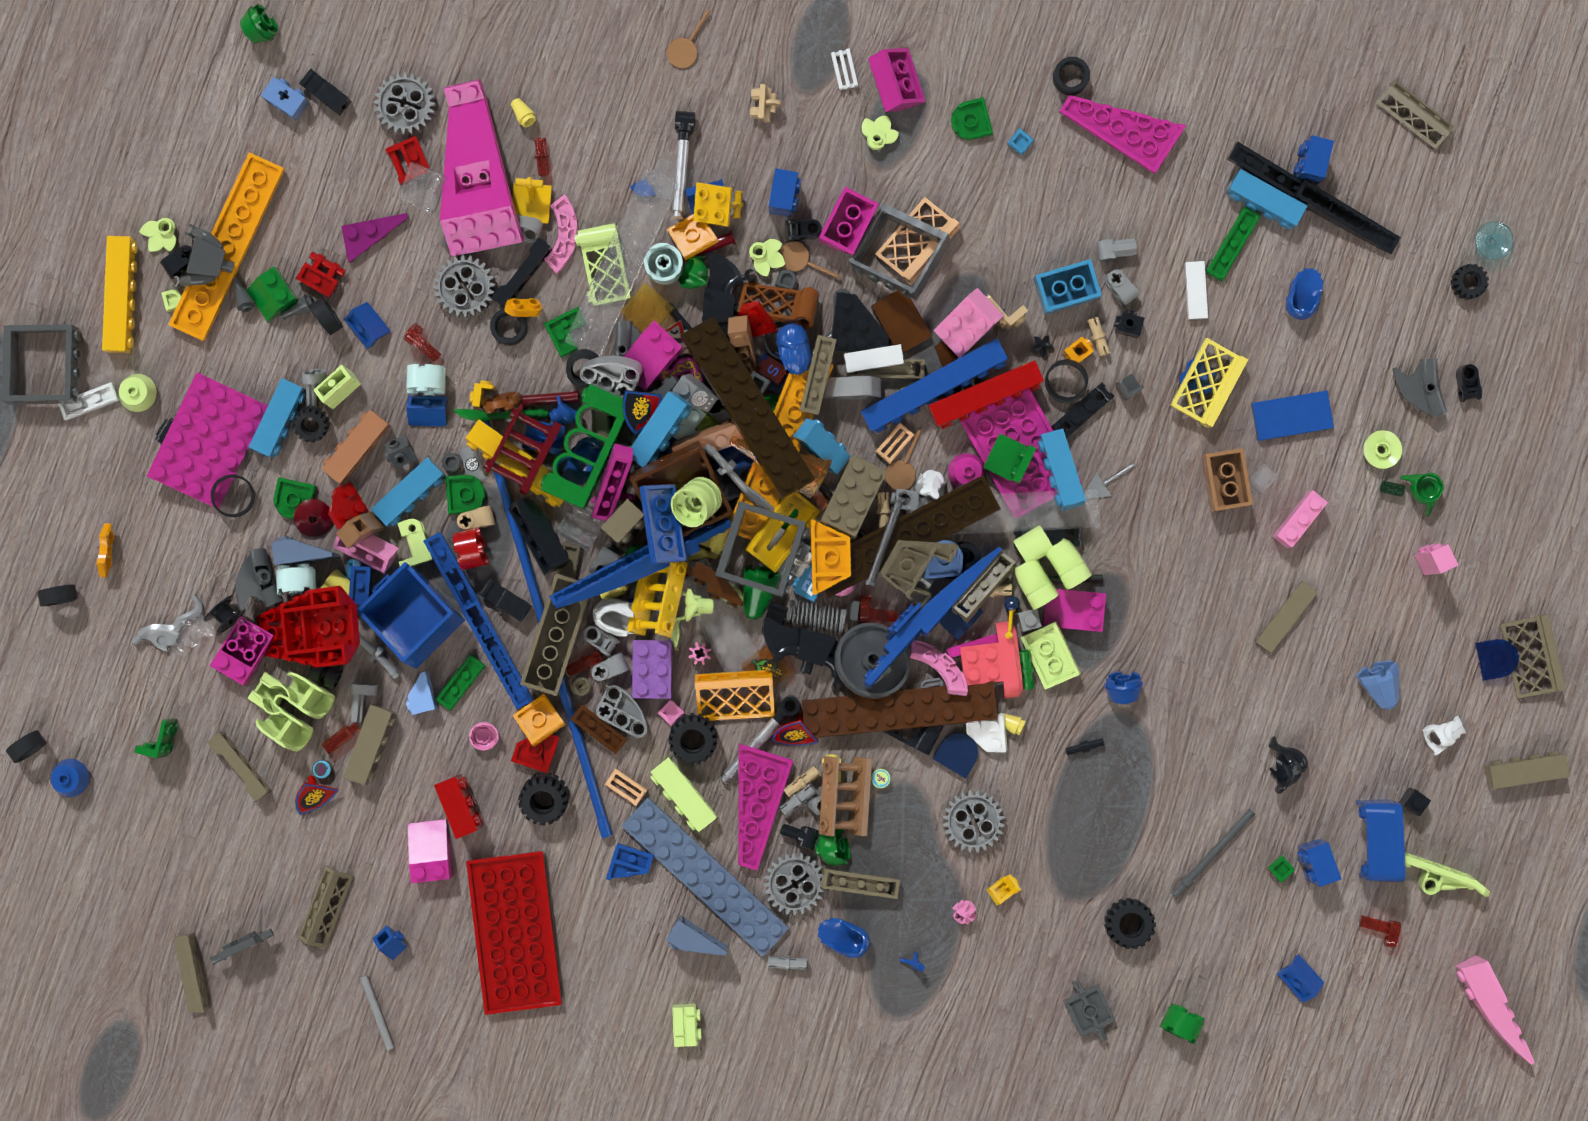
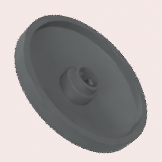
M878 623L856 625L842 636L835 650V667L843 684L855 694L869 699H880L892 695L902 687L910 672L911 661L907 648L870 689L864 685V675L870 669L874 670L878 666L876 662L883 654L887 656L883 649L889 642L885 638L889 634L887 631L889 627Z

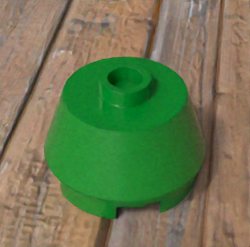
M260 4L254 7L250 6L240 20L243 33L255 44L273 40L274 36L277 35L275 32L278 31L275 19L273 17L269 18L264 12L266 8Z

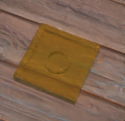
M645 282L621 312L644 332L653 321L661 325L673 311L674 307Z

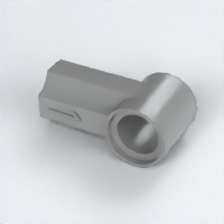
M1135 238L1117 241L1107 239L1097 242L1100 262L1137 255Z

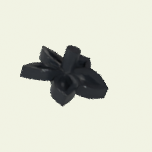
M1049 335L1044 336L1043 339L1034 336L1037 345L1033 346L1031 351H1039L1040 355L1044 358L1047 350L1053 349L1054 346L1048 343Z

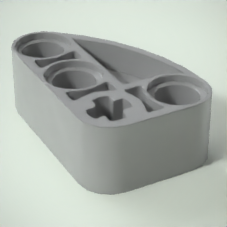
M602 356L587 361L580 371V378L588 384L623 399L625 390H635L643 373V366L640 362L623 356ZM587 369H591L594 374L589 373ZM629 370L635 371L636 375L631 374ZM604 377L609 378L612 382L606 381Z
M873 376L829 378L823 399L881 398V379Z
M618 685L608 687L596 708L597 716L636 738L645 736L648 732V723L636 699L632 698L628 691ZM612 688L619 691L620 695L617 699H612L609 695ZM608 706L610 714L602 715L601 707ZM620 714L627 717L625 725H620L617 721ZM638 723L644 726L642 734H637L634 731V727Z

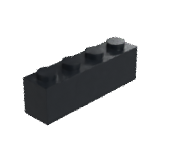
M535 495L519 499L509 507L508 510L543 574L546 575L563 568L570 561L568 553L563 549L558 535L554 532L549 518L544 514L541 503L536 499Z

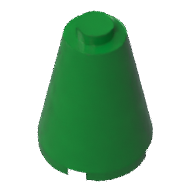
M752 565L744 566V579L776 588L782 576L781 573L777 574V572L775 573L766 567L757 566L756 569H751ZM743 585V613L747 615L746 617L752 620L762 617L772 598V594Z

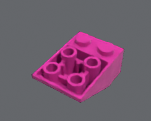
M240 616L209 666L247 687L257 672L274 635Z

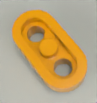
M513 298L507 300L504 310L507 314L514 317H537L541 313L542 304L534 298Z

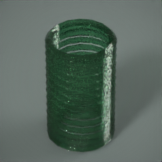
M1383 480L1380 485L1381 493L1402 497L1405 491V485Z

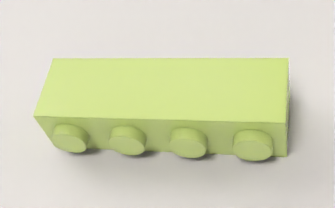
M670 756L651 771L653 774L651 779L657 786L661 784L665 789L663 794L669 801L673 799L677 804L675 809L681 816L684 814L688 818L687 824L693 831L696 829L700 832L717 818L715 812Z

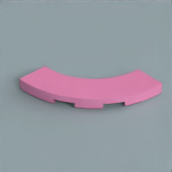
M565 194L550 205L557 218L559 230L556 244L544 260L556 275L563 270L571 259L576 247L575 235L578 234L576 214Z
M914 640L910 644V658L922 661L933 667L944 679L948 694L967 696L968 686L965 676L949 655L943 654L935 649V646L922 641Z

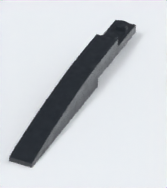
M1240 142L1235 143L1227 157V160L1307 205V210L1389 254L1393 253L1401 238L1309 181L1299 179Z

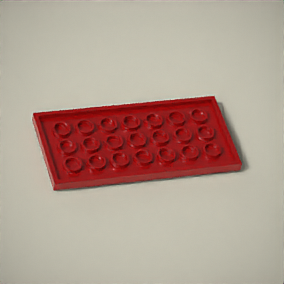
M535 851L467 860L466 866L484 1014L489 1015L562 1005L544 852Z

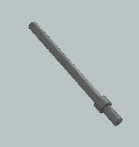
M1249 809L1189 875H1185L1180 880L1181 883L1171 893L1175 898H1178L1186 888L1189 889L1194 884L1193 881L1248 823L1255 813Z

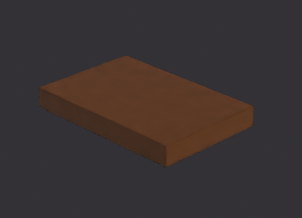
M897 290L871 305L883 329L889 336L892 345L901 344L902 354L932 337L912 299L904 297L900 291Z

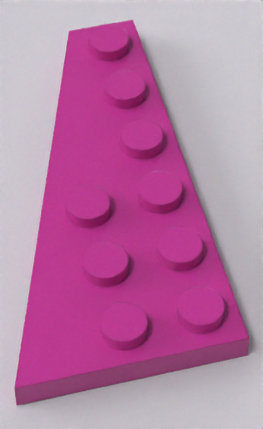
M1069 95L1059 111L1060 114L1153 174L1156 173L1186 127L1183 124L1156 119L1149 115L1114 108L1111 105L1095 103L1091 100Z
M738 743V865L758 870L793 760Z

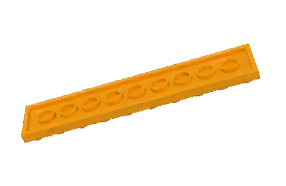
M250 152L248 153L211 232L224 247L225 254L223 259L234 262L232 273L220 270L219 277L214 282L199 286H186L168 324L169 326L205 342L232 285V281L241 266L284 174L285 169Z
M832 364L830 366L827 382L834 367V365ZM808 366V371H804V374L797 375L790 374L789 372L774 410L776 417L798 452L802 445L793 435L806 418L812 420L814 416L812 413L800 411L810 366ZM755 458L745 484L759 493L775 509L781 498ZM741 492L740 497L733 512L734 514H732V517L730 519L731 525L739 501L759 507L756 504H754L743 492ZM746 510L738 535L752 540L768 517Z

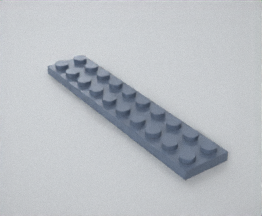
M647 798L622 825L629 834L651 854H654L656 859L761 956H764L789 929L780 918L650 798Z

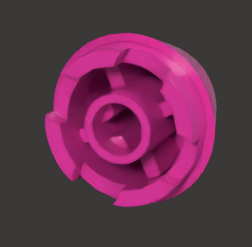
M963 453L956 456L948 467L949 480L956 488L982 475L986 476L984 463L978 456L971 453Z

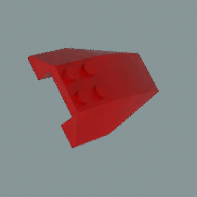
M341 586L308 590L304 594L294 597L293 600L284 602L279 607L272 608L256 616L257 626L274 635L264 656L285 659L290 662H299V664L312 665L313 667L349 664L360 644L357 606Z

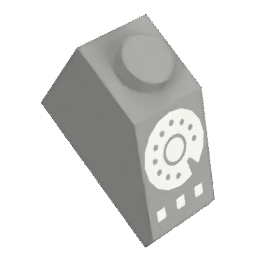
M691 373L682 375L672 390L693 406L709 412L719 399L712 390Z

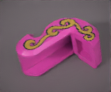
M690 357L679 359L672 369L669 366L658 378L663 382L669 376L681 378L682 375L691 373L704 384L701 369L696 361Z

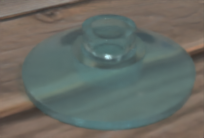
M1494 221L1484 224L1479 228L1475 236V245L1478 252L1483 257L1491 260H1498L1508 255L1514 244L1511 230L1501 222ZM1490 239H1493L1495 241L1494 245H1491L1489 243Z

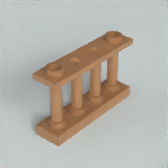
M824 756L819 834L834 836L835 829H849V834L867 836L872 759L854 757V763H839L840 758ZM839 771H853L852 783H838ZM837 790H852L851 802H837ZM836 810H850V821H835Z

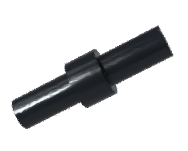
M1103 738L1089 742L1085 740L1079 742L1080 744L1067 747L1065 750L1067 755L1089 752L1090 749L1104 746Z

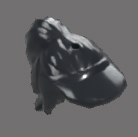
M1273 736L1268 747L1276 751L1279 756L1276 759L1277 771L1273 768L1269 770L1277 779L1278 784L1275 792L1281 794L1300 779L1302 772L1308 768V760L1301 751L1278 744L1276 737Z

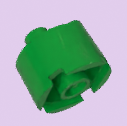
M1172 1003L1168 1007L1159 1027L1195 1045L1205 1024V1018L1190 1012L1187 1014L1188 1010Z

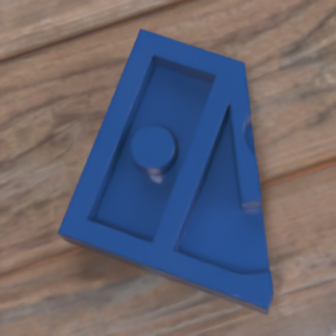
M617 843L606 879L648 874L654 854Z

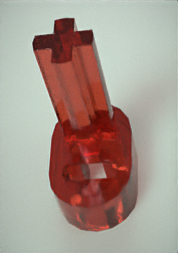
M415 322L406 331L403 339L409 345L414 344L433 362L441 356V353L421 336L423 328Z
M860 596L858 622L868 623L869 620L895 622L898 619V611L870 609L871 596Z
M1361 915L1359 927L1386 933L1384 946L1396 948L1401 930V922L1394 920L1386 922Z

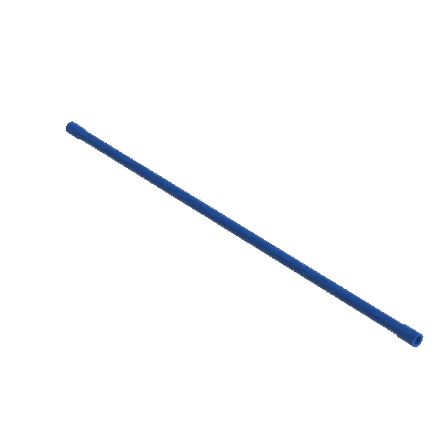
M482 421L486 425L491 427L490 421ZM494 472L538 623H540L544 606L523 535L508 510L513 502L506 478ZM563 676L559 689L560 697L597 817L601 838L613 835L605 814L580 727L570 720L575 710L565 676Z

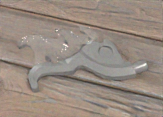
M192 596V600L195 602L194 609L176 618L173 625H148L139 630L131 641L137 646L143 639H148L163 651H167V647L170 646L174 653L185 655L188 652L183 651L184 646H202V643H197V639L202 636L210 637L215 635L220 624L217 623L214 626L204 622L203 604L197 596Z

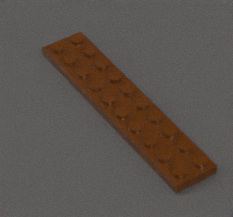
M994 681L984 684L967 685V696L948 694L946 686L898 690L892 695L880 699L849 695L802 700L803 721L814 737L824 738L998 720Z

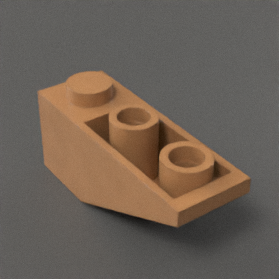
M747 315L728 318V336L731 345L750 374L753 371L759 373L752 330Z
M374 512L360 514L347 521L336 534L349 549L385 529L387 526Z

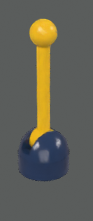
M1007 597L1004 603V607L1009 613L1008 632L1005 634L1007 639L1013 637L1011 632L1013 613H1016L1020 607V600L1016 597Z

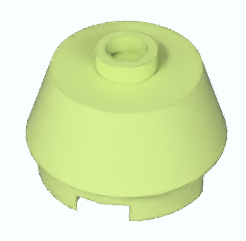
M143 374L128 376L119 387L120 402L125 408L134 412H141L150 408L157 396L154 382Z

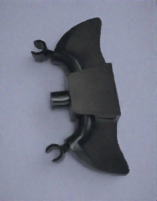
M709 252L707 258L710 278L707 288L704 289L702 322L714 316L730 341L728 336V318L737 315L739 304H735L734 290L736 286L744 283V280L755 281L757 277L749 278V273L755 271L751 269L746 270L744 275H741L738 268L730 260L719 254Z
M769 617L764 618V640L774 658L766 661L763 667L771 663L772 669L769 672L774 671L778 667V661L781 662L786 656H794V658L803 661L800 672L811 675L814 664L819 666L825 665L831 670L832 677H834L831 689L833 691L836 690L835 683L840 685V690L844 688V684L840 680L835 667V650L838 644L836 638L801 627L787 628Z

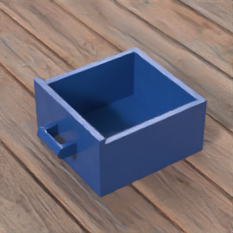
M406 562L391 576L387 574L371 590L373 594L357 609V614L364 619L403 663L415 669L465 621L418 569Z

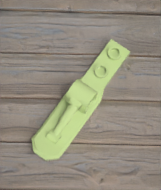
M1405 852V866L1410 868L1413 865L1422 869L1418 878V886L1426 894L1433 895L1440 890L1468 888L1469 890L1476 889L1484 897L1489 896L1490 891L1470 874ZM1432 880V886L1425 888V883Z

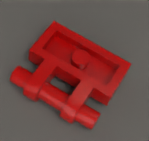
M311 252L309 258L314 263L311 266L305 262L296 279L331 298L340 283L334 279V276L338 274L343 277L346 270L341 268L340 264L327 260L324 255ZM320 266H324L327 269H329L328 273L325 274L322 271H320Z

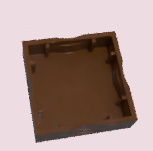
M699 440L629 473L630 480L640 500L639 487L675 484L677 492L696 477H705L717 485L722 496L720 508L698 527H688L681 523L683 537L700 527L711 525L734 514Z

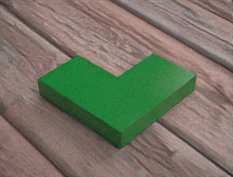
M579 307L544 323L561 358L578 350L570 333L587 325Z

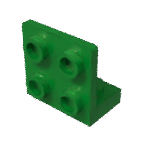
M999 434L984 464V469L1015 484H1019L1036 448L1031 445L1026 446L1003 434Z
M163 719L157 742L149 741V743L143 742L141 745H136L134 753L153 758L167 757L168 754H171L173 749L172 738L178 729L177 719Z

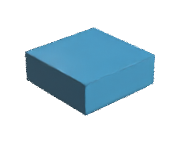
M1019 128L1007 144L1022 156L1034 142V139Z

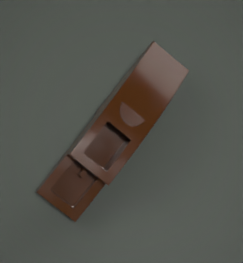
M699 562L696 563L695 568L687 566L685 578L690 575L695 577L694 582L703 586L708 583L706 591L710 592L709 597L718 601L720 597L727 600L726 604L737 608L738 605L743 607L744 602L736 590L725 579L716 577L715 571Z

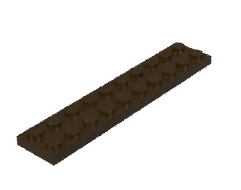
M713 316L680 335L681 339L781 500L815 480L813 474L715 317Z
M984 475L898 518L879 572L898 540L939 542L1001 510ZM887 525L850 543L851 576L824 590L828 598L869 577Z

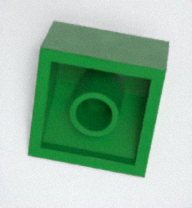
M274 266L258 276L246 290L267 322L279 316L281 312L291 308L299 300L281 272Z

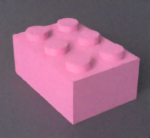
M977 288L934 329V332L961 358L1004 315Z

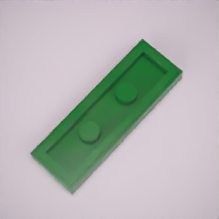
M470 654L435 700L449 711H452L486 665Z

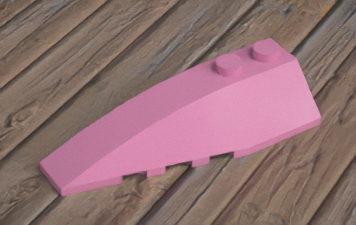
M1475 955L1456 965L1458 970L1456 975L1461 983L1464 982L1468 998L1474 1001L1489 1025L1522 1059L1531 1065L1534 1064V1059L1526 1041L1519 1037L1522 1035L1520 1027L1512 1021V1018L1515 1016L1513 1011L1505 1004L1508 1000L1489 962Z

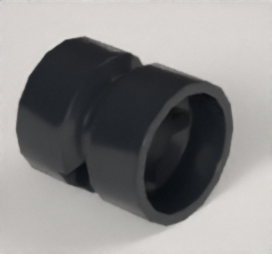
M341 665L311 666L308 679L317 683L322 681L324 686L335 689L340 681L344 667Z

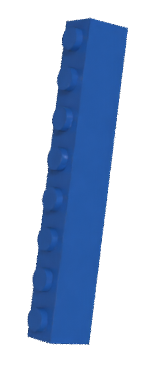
M996 338L862 410L861 413L871 432L881 433L887 429L886 425L892 422L895 425L904 420L903 416L909 413L912 416L921 411L920 407L926 404L929 406L937 402V398L943 395L945 397L955 393L954 389L959 386L962 388L969 386L974 378H984L989 375V370L993 368L998 370L1006 366L1005 362L1008 361V357Z

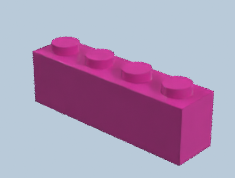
M614 443L592 505V518L607 521L614 513L632 464L633 448Z

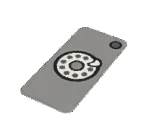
M469 447L460 449L459 453L466 475H471L480 481L484 480L485 475L477 450L474 451Z

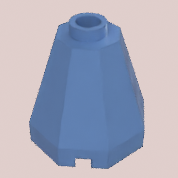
M1388 660L1373 663L1374 668L1369 670L1368 666L1362 668L1356 674L1361 686L1380 708L1385 710L1394 708L1399 702V668L1397 663Z

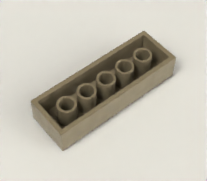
M555 573L520 685L554 696L558 695L588 599L555 608L549 596L579 580Z

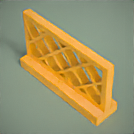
M757 670L695 674L698 714H702V709L707 705L714 711L710 715H702V717L706 718L707 716L710 719L709 721L773 717L775 715L772 671ZM769 685V691L765 696L757 691L760 686ZM741 687H747L751 690L746 697L737 692ZM722 688H727L731 691L727 698L718 693ZM708 689L713 694L706 700L700 695V690ZM754 693L761 698L756 705L748 700ZM734 695L742 700L737 706L729 702ZM715 696L723 701L717 708L710 703ZM765 701L770 705L771 711H762L758 707ZM744 703L752 707V709L746 713H743L739 708ZM725 704L733 709L729 714H724L720 711Z

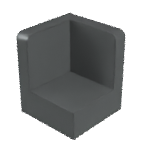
M1133 374L1128 375L1115 384L1125 400L1144 388L1143 385H1139Z

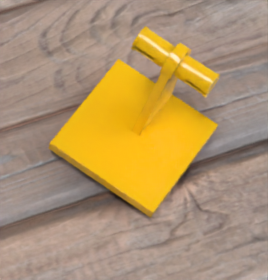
M532 177L527 179L516 178L513 184L512 196L516 214L539 219L542 224H549L552 186L543 185V180H534Z
M697 182L693 221L728 227L731 208H734L733 218H741V207L744 205L742 202L743 191L736 190L734 202H731V187Z

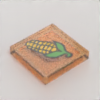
M765 646L743 661L741 666L745 671L771 670V663L766 667H763L766 661L773 659L774 656ZM784 658L781 662H777V669L772 671L773 687L793 674ZM769 685L758 688L762 695L769 691Z

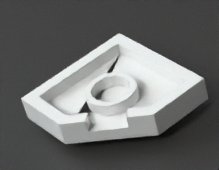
M997 713L998 720L966 723L967 734L986 752H1006L1005 713Z

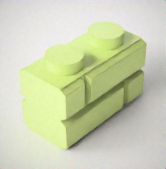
M341 364L335 372L331 373L314 389V392L324 404L334 409L358 388L361 382L351 370Z
M696 1004L673 1005L674 1047L697 1046L698 1040L702 1039L701 1028H697V1021H701L700 1009H696Z

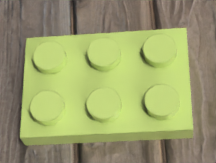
M1057 621L1021 637L1025 648L1031 651V661L1045 690L1081 674Z

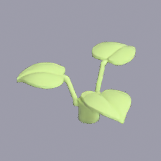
M687 589V592H681V595L685 596L686 607L685 615L675 619L671 638L675 651H678L680 621L686 619V622H689L694 616L712 614V598H701V596L693 595L691 589Z

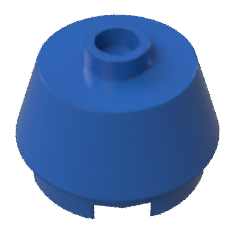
M1122 671L1109 674L1104 686L1110 700L1119 704H1129L1137 701L1143 686L1140 674L1132 672V675L1122 674Z
M75 759L60 761L55 765L51 773V784L54 790L64 797L80 795L87 788L90 780L86 766Z

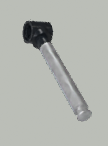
M676 111L675 130L678 133L672 212H674L672 218L675 220L683 219L681 213L684 211L689 138L695 129V112Z
M794 695L784 697L781 704L777 707L778 711L747 746L760 749L786 719H790L798 713L800 709L799 699ZM788 700L796 703L794 710L786 709L785 703ZM738 756L724 771L725 774L722 777L720 776V779L726 784H729L728 781L738 774Z

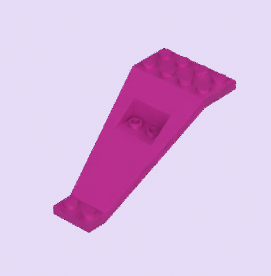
M481 79L443 88L449 105L440 223L451 257L523 242L524 238L513 205ZM482 173H485L487 175V178H484L482 176ZM464 176L469 178V182L465 181Z

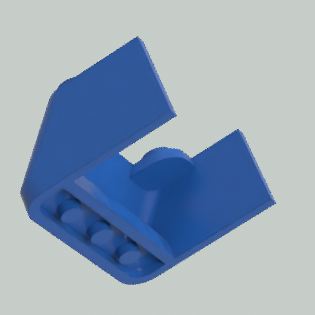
M1387 799L1356 800V804L1361 805L1358 810L1359 817L1366 822L1367 861L1364 862V865H1361L1359 877L1368 881L1404 882L1405 849L1403 808L1401 803Z

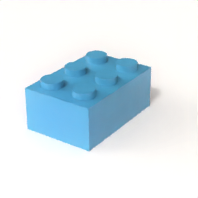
M1091 259L1041 273L1033 278L1044 315L1098 300L1102 296Z

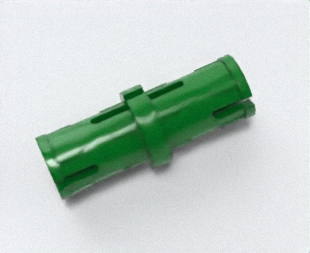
M1024 649L1019 651L1023 689L1030 690L1034 688V667L1031 662V651Z

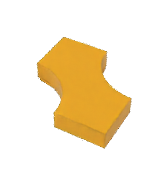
M104 523L99 534L100 548L96 564L99 577L103 578L108 576L112 566V547L115 537L110 523Z

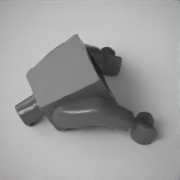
M189 224L188 226L192 229L188 233L185 232V234L195 238L186 270L187 275L183 277L173 276L174 279L178 280L177 284L173 285V287L184 288L185 286L209 284L219 277L220 270L232 273L234 262L223 259L225 250H223L222 243L208 231Z

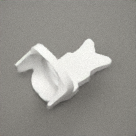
M927 470L923 475L920 473L915 488L917 492H920L925 497L938 499L943 496L946 481L940 472Z
M1456 716L1453 721L1448 723L1428 725L1423 729L1425 740L1434 751L1435 756L1453 745L1455 740L1460 738L1461 734H1466L1459 716ZM1431 732L1437 734L1441 742L1440 745L1435 744L1431 740Z

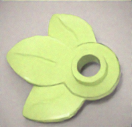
M880 116L875 122L865 118L862 123V133L867 137V144L873 150H879L885 144H892L898 138L899 132L891 129V121L888 116Z
M162 218L158 222L149 221L139 231L142 235L149 237L148 250L150 252L159 251L163 247L168 251H172L176 245V237L174 235L176 226L169 218ZM165 225H169V229L167 231H164L163 229Z
M769 239L764 243L756 242L750 247L749 253L754 260V268L762 276L767 277L770 268H780L785 265L783 256L778 252L782 246L780 241ZM761 249L763 253L756 255V250Z

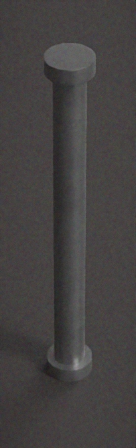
M896 495L894 497L895 503L868 580H865V584L873 587L876 586L875 581L900 509L906 501L905 498Z

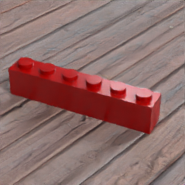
M1034 360L932 403L928 406V410L936 428L946 429L952 426V422L959 419L962 422L971 418L970 414L974 412L981 414L988 410V406L993 404L995 407L1006 403L1005 399L1012 397L1016 399L1023 396V392L1026 390L1033 392L1041 388L1040 384L1044 382V379Z

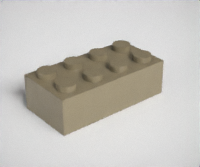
M852 455L820 523L849 536L850 543H852L887 471Z

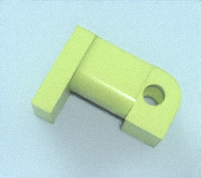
M408 519L397 523L401 536L407 539L412 558L400 561L399 565L401 566L406 562L414 567L433 561L434 559L423 542L428 538L424 524L416 519ZM413 526L416 527V530L414 532H412Z

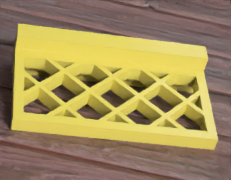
M1205 338L1170 406L1200 422L1206 428L1213 427L1248 359L1238 356L1209 338ZM1209 344L1214 347L1216 355L1207 358L1205 349ZM1228 355L1232 357L1230 364L1223 367L1220 356ZM1217 357L1219 368L1211 371L1208 360ZM1204 361L1207 372L1198 374L1196 366L1199 362ZM1220 370L1222 379L1214 384L1211 373ZM1208 374L1211 385L1201 387L1199 377ZM1195 378L1198 389L1189 391L1187 383L1190 379ZM1211 387L1213 396L1205 401L1203 390ZM1199 391L1202 402L1193 404L1190 393ZM1186 395L1189 406L1181 407L1177 402L1181 396ZM1203 404L1205 412L1202 417H1199L1195 414L1194 406Z

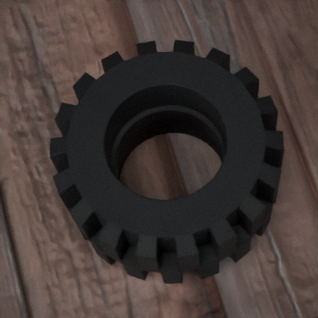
M690 713L688 716L686 714L682 715V718H678L671 727L668 740L670 750L674 752L676 759L680 758L682 763L686 761L688 765H692V763L696 762L697 765L701 761L705 762L709 756L713 755L716 749L717 729H715L714 723H711L707 716L706 718L702 717L703 714L694 715V713ZM690 729L698 730L703 734L705 741L698 748H690L682 741L683 733Z
M541 772L538 776L534 774L531 776V779L525 782L518 798L520 800L518 805L519 808H522V815H527L526 819L528 821L532 819L534 820L533 824L540 822V825L545 826L546 822L549 825L553 824L554 820L557 822L563 816L569 803L570 794H568V786L564 787V780H558L559 776L555 775V777H552V773L547 772V775H544ZM538 791L548 792L553 797L555 803L551 806H542L534 799V793Z
M1126 898V900L1119 899L1118 903L1114 902L1112 908H1108L1106 911L1108 914L1104 918L1106 921L1104 926L1108 936L1117 945L1125 949H1138V946H1145V942H1150L1151 935L1155 933V917L1151 910L1137 899ZM1127 913H1136L1140 917V926L1132 934H1124L1119 927L1121 918Z

